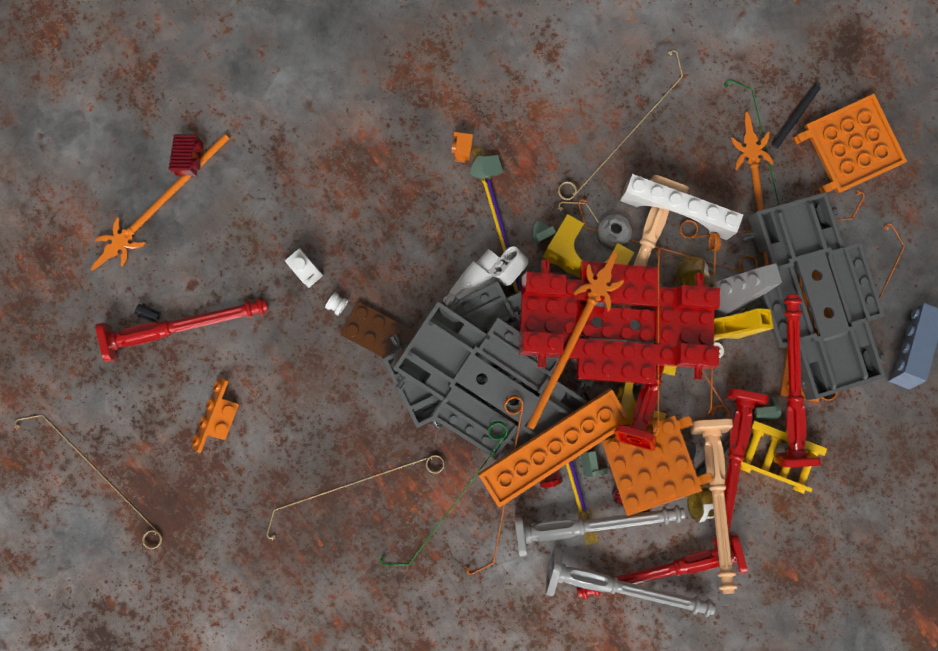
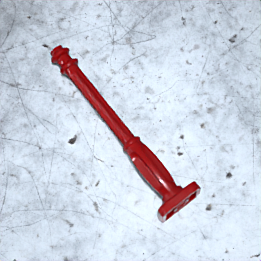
M787 294V299H784L783 302L787 305V311L784 312V315L787 316L789 396H787L786 432L789 448L787 452L774 454V462L782 467L820 466L821 458L812 452H807V449H805L806 414L803 402L804 396H802L800 354V316L803 312L799 310V303H802V299L799 298V294Z
M257 298V301L252 303L246 301L245 304L170 322L164 320L163 322L137 325L119 332L112 331L107 323L95 324V329L104 362H114L118 359L116 350H119V347L140 345L165 336L169 337L171 333L244 316L252 318L253 314L257 313L264 315L265 311H268L266 300Z
M656 365V384H644L634 409L632 424H629V426L617 424L614 430L618 441L650 451H654L656 447L655 437L652 433L648 432L647 427L652 419L658 400V365ZM659 365V390H660V385L662 384L661 377H662V373H663V370H664V367H665V366H660V365Z
M739 389L726 390L724 396L727 400L736 401L735 406H737L732 421L733 427L730 430L729 454L727 456L729 464L725 481L726 489L724 490L728 534L730 532L741 461L745 459L744 454L750 437L752 409H754L755 405L767 404L769 399L767 395ZM716 536L712 539L715 545L714 550H711L710 553L713 554L712 559L719 560Z
M734 531L729 532L731 562L740 574L748 573L739 537ZM714 549L687 555L678 560L674 559L672 563L616 576L618 581L639 584L675 574L680 576L681 574L702 572L719 567L720 565L719 560L712 559L713 554L710 551ZM577 586L579 598L583 597L585 600L588 599V596L595 595L599 597L600 593H603Z

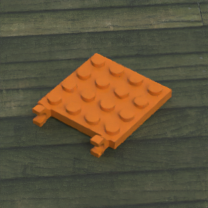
M875 94L804 126L806 131L793 138L796 145L809 138L811 139L831 183L818 188L820 194L828 193L834 189L839 194L907 162Z
M672 416L659 421V436H654L656 440L654 451L622 443L616 437L602 441L627 516L703 491L701 485L714 481L712 473L709 472L698 477L681 431L683 428L694 425L690 416L677 420L676 416ZM652 424L647 427L650 433H652Z

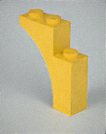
M757 308L740 314L714 318V341L724 338L739 339L774 329L771 309Z

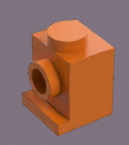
M454 132V140H457V142L453 141L451 153H455L454 161L464 163L466 160L470 161L473 134Z

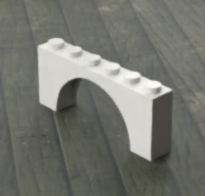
M634 174L627 181L620 199L621 202L635 207L652 206L679 213L704 225L709 230V234L718 233L720 238L728 240L737 233L743 214Z

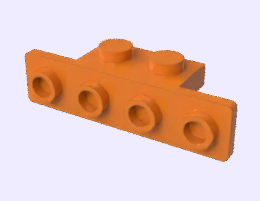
M219 377L215 381L212 397L206 403L207 410L199 421L200 428L192 439V449L196 452L201 453L208 435L226 440L237 412L238 403L222 398L229 380L223 377Z

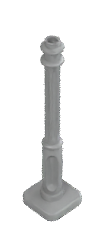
M675 505L674 508L667 509L664 506L662 510L636 513L631 516L619 515L583 520L582 518L579 520H554L532 526L523 523L522 514H514L520 557L527 556L526 544H530L532 541L560 540L580 534L584 535L585 532L661 522L668 525L669 521L680 523L682 519H685L684 508H679L678 505Z
M554 548L546 576V595L553 596L557 584L565 582L585 589L610 592L611 594L616 592L692 610L693 614L698 612L704 613L705 617L715 613L716 604L712 603L711 599L703 601L700 600L699 596L690 598L618 581L616 577L612 578L591 570L566 567V564L562 563V549Z

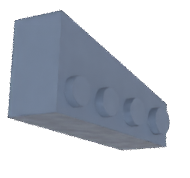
M926 303L914 308L912 311L910 325L888 380L909 390L927 381L938 342V308Z

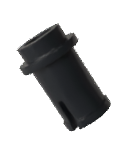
M143 303L137 305L134 314L138 318L143 317L155 323L159 320L161 312L151 309Z

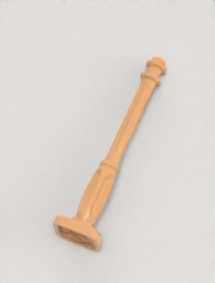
M653 175L650 181L688 194L689 187L658 175ZM651 207L634 265H647L651 251L656 247V242L665 226L669 210ZM619 304L618 308L631 309L632 305Z
M732 419L694 421V425L690 426V433L692 435H702L705 438L706 473H712L714 479L713 482L709 483V490L712 491L720 565V572L717 573V576L721 577V585L718 588L722 590V594H734V589H737V585L734 584L733 576L736 575V572L732 570L724 496V490L726 489L725 459L720 439L722 433H727L733 427Z

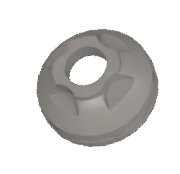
M612 214L601 220L597 228V235L604 246L614 249L617 243L625 246L632 236V227L625 217ZM619 224L622 231L618 234L613 233L611 225Z

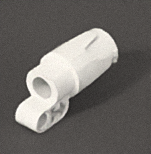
M515 246L509 247L500 258L487 249L476 263L473 261L462 273L450 290V293L444 297L443 302L448 305L453 302L455 297L460 299L495 281L504 286L512 284L528 265V258Z

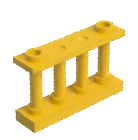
M752 420L751 429H753V436L743 462L741 461L740 470L748 473L753 470L794 486L793 490L803 494L805 491L812 492V488L805 486L812 466L802 468L798 482L787 479L791 467H782L779 476L769 472L779 443L781 444L782 441L787 442V433ZM766 434L771 436L770 440L772 441L760 469L752 466L751 462L761 436L763 437ZM809 441L805 443L807 452H812L817 456H825L827 448Z

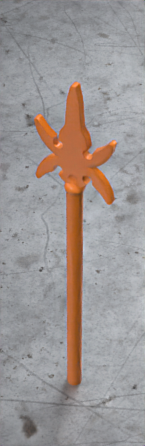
M746 112V134L744 136L746 147H742V143L736 141L733 137L731 138L735 148L743 152L737 159L735 170H738L744 162V158L747 157L748 161L746 162L750 164L756 208L757 211L764 210V202L758 163L761 159L758 156L762 155L763 159L771 165L774 163L770 155L761 150L768 142L769 132L760 141L761 144L757 145L758 138L753 131L750 115ZM764 251V264L768 266L770 263L766 251Z
M225 133L199 158L201 167L230 139ZM181 176L127 230H122L121 234L118 233L120 218L117 217L113 224L114 236L103 235L94 240H111L112 243L106 245L103 254L96 260L91 270L94 271L109 258L118 255L119 250H122L120 256L121 266L123 267L127 260V248L135 249L146 244L145 242L129 244L128 241L133 240L132 235L191 176Z
M617 251L612 254L605 267L596 275L597 280L593 279L594 274L590 264H588L586 275L590 284L582 285L574 292V295L586 292L587 289L591 290L588 293L587 304L563 350V355H561L527 424V427L534 430L594 305H596L597 301L601 300L600 296H604L607 311H610L611 299L608 292L618 289L624 282L621 280L612 283L611 286L606 285L611 280V270L617 257Z

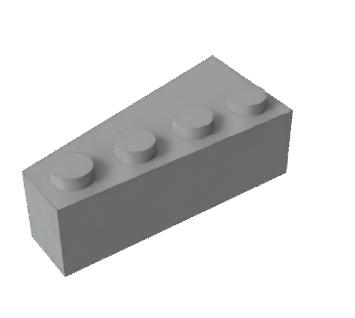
M777 264L760 267L716 281L715 288H720V308L714 310L715 318L735 315L737 312L745 309L750 303L758 300L760 296L781 284L782 281ZM714 282L710 283V287H714Z

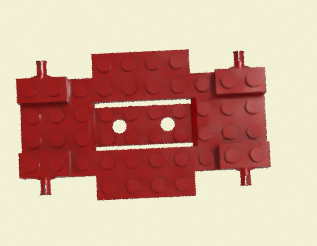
M542 260L541 272H526L522 276L519 355L538 356L537 368H546V357L560 358L563 355V350L586 306L580 305V302L587 301L589 298L588 293L591 290L587 289L586 292L574 295V292L580 286L590 284L586 275L588 264H590L594 274L593 279L597 280L596 275L607 263L582 261L580 263V280L566 279V275L549 272L550 260ZM614 264L611 270L610 283H606V285L611 286L612 283L621 280L624 282L618 289L608 292L611 304L648 306L654 308V311L613 307L610 308V311H607L606 307L594 306L579 337L653 342V344L578 338L569 359H577L576 379L654 385L656 384V365L694 368V379L702 380V369H713L719 366V346H714V310L720 308V288L704 285V274L696 273V285H681L678 288L659 287L658 299V267ZM600 296L601 300L597 302L604 303V296ZM658 306H659V345H658ZM594 317L601 318V327L593 326L592 319ZM632 320L639 321V330L635 331L631 328L630 323Z

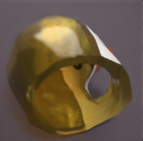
M696 255L687 256L677 266V280L680 286L696 285L695 274L703 273L704 278H706L704 285L710 287V275L713 272L708 268L702 257Z
M709 487L702 488L703 491L692 494L687 498L689 514L696 523L704 522L709 518H715L712 491L709 490Z

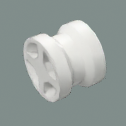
M334 292L325 308L333 310L339 316L346 307L348 300L346 298L342 299L338 293Z

